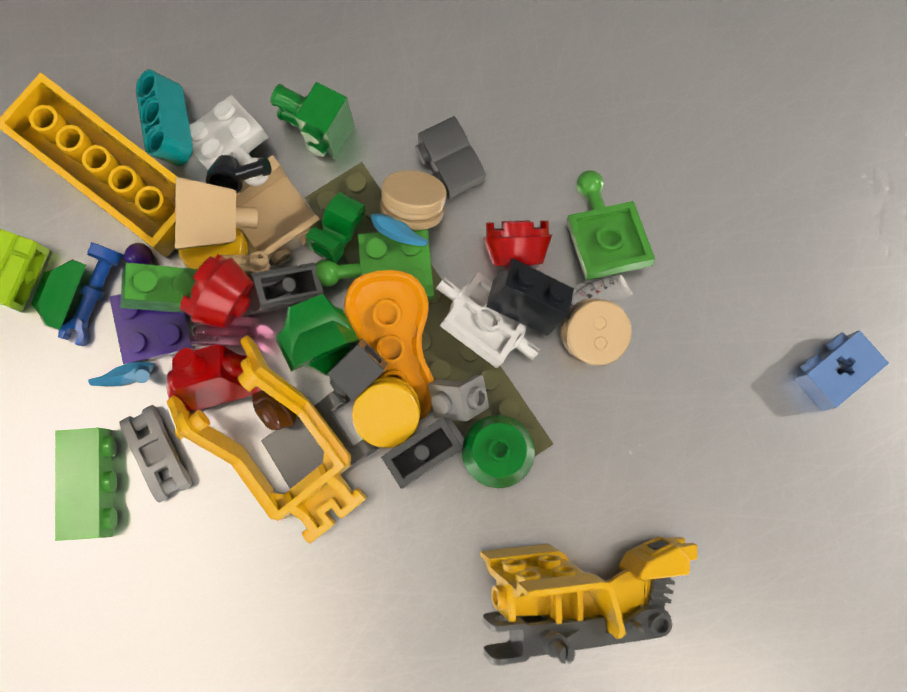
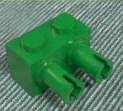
M315 82L306 97L284 87L282 84H278L272 92L270 103L273 106L279 107L277 112L278 119L299 128L307 144L306 147L311 152L320 157H324L326 154L336 159L355 126L347 97L318 82Z

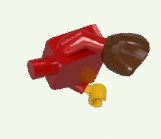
M214 344L197 350L183 348L172 359V370L167 374L168 398L173 395L178 397L183 402L188 413H190V409L193 411L202 410L252 396L255 413L270 430H281L282 428L293 426L297 422V414L256 386L253 390L248 391L241 385L238 376L244 371L240 363L245 358H248L246 355L238 354L223 345ZM175 428V435L177 436V438L183 439V436L179 435L177 429Z

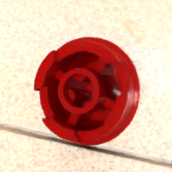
M530 220L501 221L502 228L495 229L494 222L485 223L486 236H483V240L493 265L506 266L512 258L526 265L544 263L552 238V234H549L548 220H540V227H534V222Z
M217 253L215 258L212 256L208 257L193 276L196 282L191 290L192 297L183 295L180 310L191 316L192 322L225 329L236 317L240 319L249 308L252 301L249 296L254 282L232 257L226 259Z

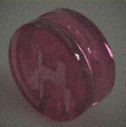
M242 316L239 319L236 317L225 329L191 321V325L196 326L193 328L195 336H191L190 340L192 346L207 347L220 344L226 348H243L240 340L246 335L258 346V338H255L258 334L255 328H259L258 318Z

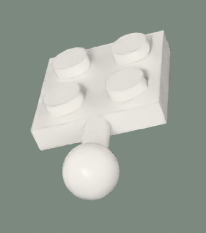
M232 95L219 102L211 111L189 125L193 143L192 153L207 171L217 157L221 155L233 156L238 160L240 166L258 161L259 158H252L248 153L269 138L260 124ZM260 175L244 181L251 186H260L267 181L269 175Z

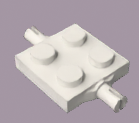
M478 272L471 282L462 289H459L447 280L446 277L442 279L436 290H439L451 299L452 303L450 312L440 324V327L495 368H498L504 362L509 352L515 348L531 361L537 356L540 348L524 337L526 332L525 325L486 307L492 282Z

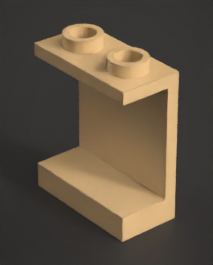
M273 155L268 158L272 172L267 181L260 186H251L243 180L242 188L236 194V206L257 207V229L241 228V230L256 251L267 254L270 267L284 264L292 257L293 251L302 245L307 246L305 235L310 229L314 227L320 230L323 229L319 217L311 211Z

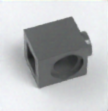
M362 338L331 368L327 376L331 379L330 385L338 394L343 397L348 395L354 400L385 371L388 363Z

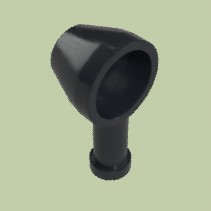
M221 155L210 166L206 175V183L236 190L237 194L242 188L243 180L260 175H270L272 172L271 164L266 157L259 158L256 162L239 166L238 160L233 156Z

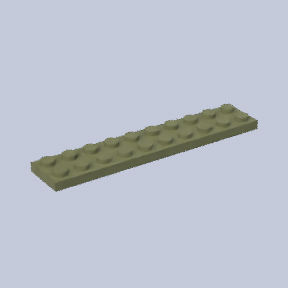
M362 162L305 197L313 212L321 220V223L326 207L339 192L366 205V212L360 225L352 232V240L344 247L343 257L348 264L360 263L358 234L378 232L372 223L370 214H381V189ZM431 264L434 299H428V316L422 334V351L426 364L434 380L465 381L474 375H482L489 403L488 409L470 420H452L463 438H465L469 429L477 421L492 415L509 416L522 423L529 431L534 442L535 456L552 446L553 442L502 367L495 368L440 327V324L450 312L452 300L439 290H436L442 279Z

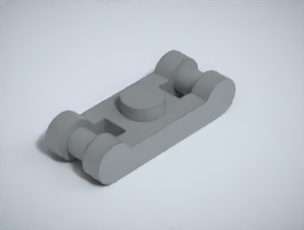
M152 404L142 409V414L134 418L128 416L119 421L120 428L153 498L158 503L168 499L170 493L175 490L183 491L192 486V480L179 459L163 425L161 414L155 405ZM148 426L151 434L142 438L140 430ZM168 468L172 477L162 481L158 472Z

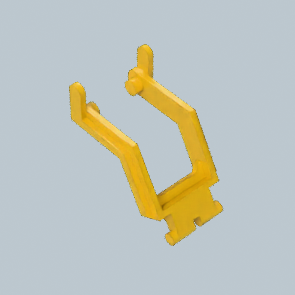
M246 335L240 342L248 358H245L240 363L244 372L238 376L239 382L248 391L253 390L256 386L298 415L324 450L323 463L285 494L276 493L245 448L209 426L210 421L202 411L197 410L191 415L187 412L183 402L174 395L166 402L179 435L231 464L270 519L279 521L288 518L291 514L300 519L307 528L302 532V536L311 544L335 525V520L329 513L330 510L333 509L336 515L342 519L365 501L367 497L360 488L352 491L341 476L342 473L352 466L350 463L351 455L307 396L268 368L258 346Z

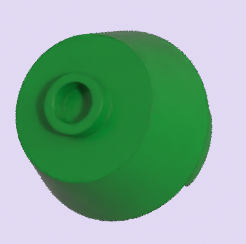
M492 415L477 421L467 432L462 445L463 462L469 474L482 485L491 488H506L520 482L529 473L535 458L534 442L529 431L516 419L504 415Z

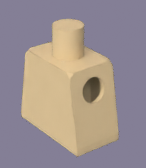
M176 177L175 249L234 243L236 241V228L257 229V207L236 206V190Z

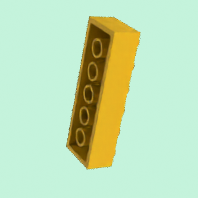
M40 72L0 117V129L167 259L175 249L177 176Z

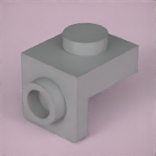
M474 375L465 381L436 379L428 384L434 416L437 418L444 417V419L468 421L489 407L482 375Z

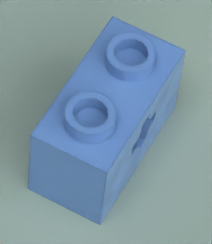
M860 330L849 335L841 332L826 344L829 350L822 356L815 354L801 364L800 368L803 372L795 377L794 380L821 411L837 408L887 366L889 362Z

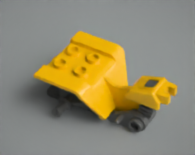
M655 537L628 550L619 564V568L623 571L606 581L595 574L585 573L570 563L564 553L550 544L480 551V557L485 560L490 575L496 579V586L492 587V602L494 608L498 610L485 613L483 615V623L494 632L510 631L508 642L484 646V656L494 665L526 662L531 657L549 655L553 658H558L563 664H566V661L569 664L575 658V650L655 639L668 635L672 629V620L668 611L665 610V603H671V599L666 597L664 593L673 594V590L666 587V584L675 585V581L670 579V577L683 576L690 573V561L697 559V544L685 543V538Z

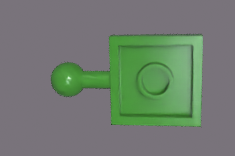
M593 170L583 172L577 179V189L581 195L588 197L592 210L568 215L566 222L585 280L653 266L655 257L634 201L605 207L600 193L604 185L603 178L598 172Z
M428 229L412 230L417 235L429 240ZM380 232L358 234L360 263L338 265L329 259H323L315 264L317 278L323 287H331L339 279L360 277L375 271L396 270L414 276L424 287L427 298L434 299L429 241L426 246H417L392 240Z

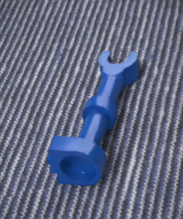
M91 242L87 255L97 259L98 262L88 285H83L80 293L84 295L75 316L68 323L62 325L58 332V338L69 340L71 333L76 330L78 336L75 344L83 347L90 339L88 321L97 299L101 300L104 292L101 290L112 265L119 266L124 257L123 254Z

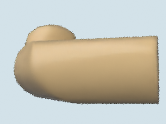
M261 251L253 252L251 255H221L226 259L232 257L247 275L267 271L270 268L267 254Z

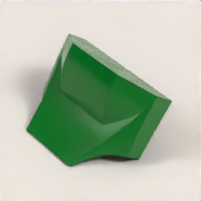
M72 259L53 270L43 273L31 305L40 315L44 326L54 330L61 329L86 264Z
M324 294L288 307L284 328L275 338L291 372L350 347L359 341L343 310L335 307Z

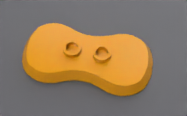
M383 270L364 274L355 279L346 292L344 300L345 315L359 341L363 338L388 363L385 371L377 378L395 377L407 382L416 391L421 404L419 419L421 420L432 409L428 384L434 381L422 351V334L428 316L427 294L419 280L411 274L402 271Z

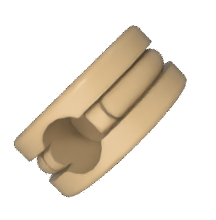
M403 170L392 173L384 179L380 200L381 214L389 215L404 222L411 230L428 229L434 227L442 220L447 191L444 184L438 178L421 171Z
M589 298L577 302L570 308L569 316L561 324V338L565 348L573 357L590 365H606L620 358L628 348L631 339V324L627 314L617 304L607 300Z

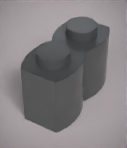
M455 116L418 133L419 144L415 146L416 152L423 164L429 163L434 171L431 175L438 178L444 184L448 199L485 182V170Z

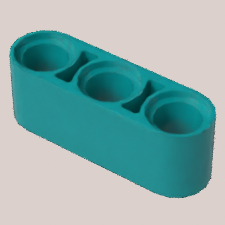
M147 69L140 75L136 84V97L145 151L149 155L175 166H183L190 159L193 150L183 88L179 83L151 69Z

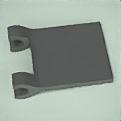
M334 390L314 406L350 453V463L354 465L380 448L369 444L364 439L355 446L352 445L333 414V411L349 403L350 399L347 395L343 397ZM298 416L297 422L293 426L276 430L261 440L290 489L323 463L324 450Z

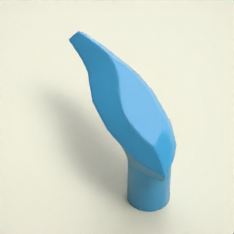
M370 214L374 227L386 237L410 245L426 246L429 240L414 233L404 222L385 214Z
M127 363L112 369L102 376L88 379V383L90 386H121L134 382L145 383L149 380L155 363Z

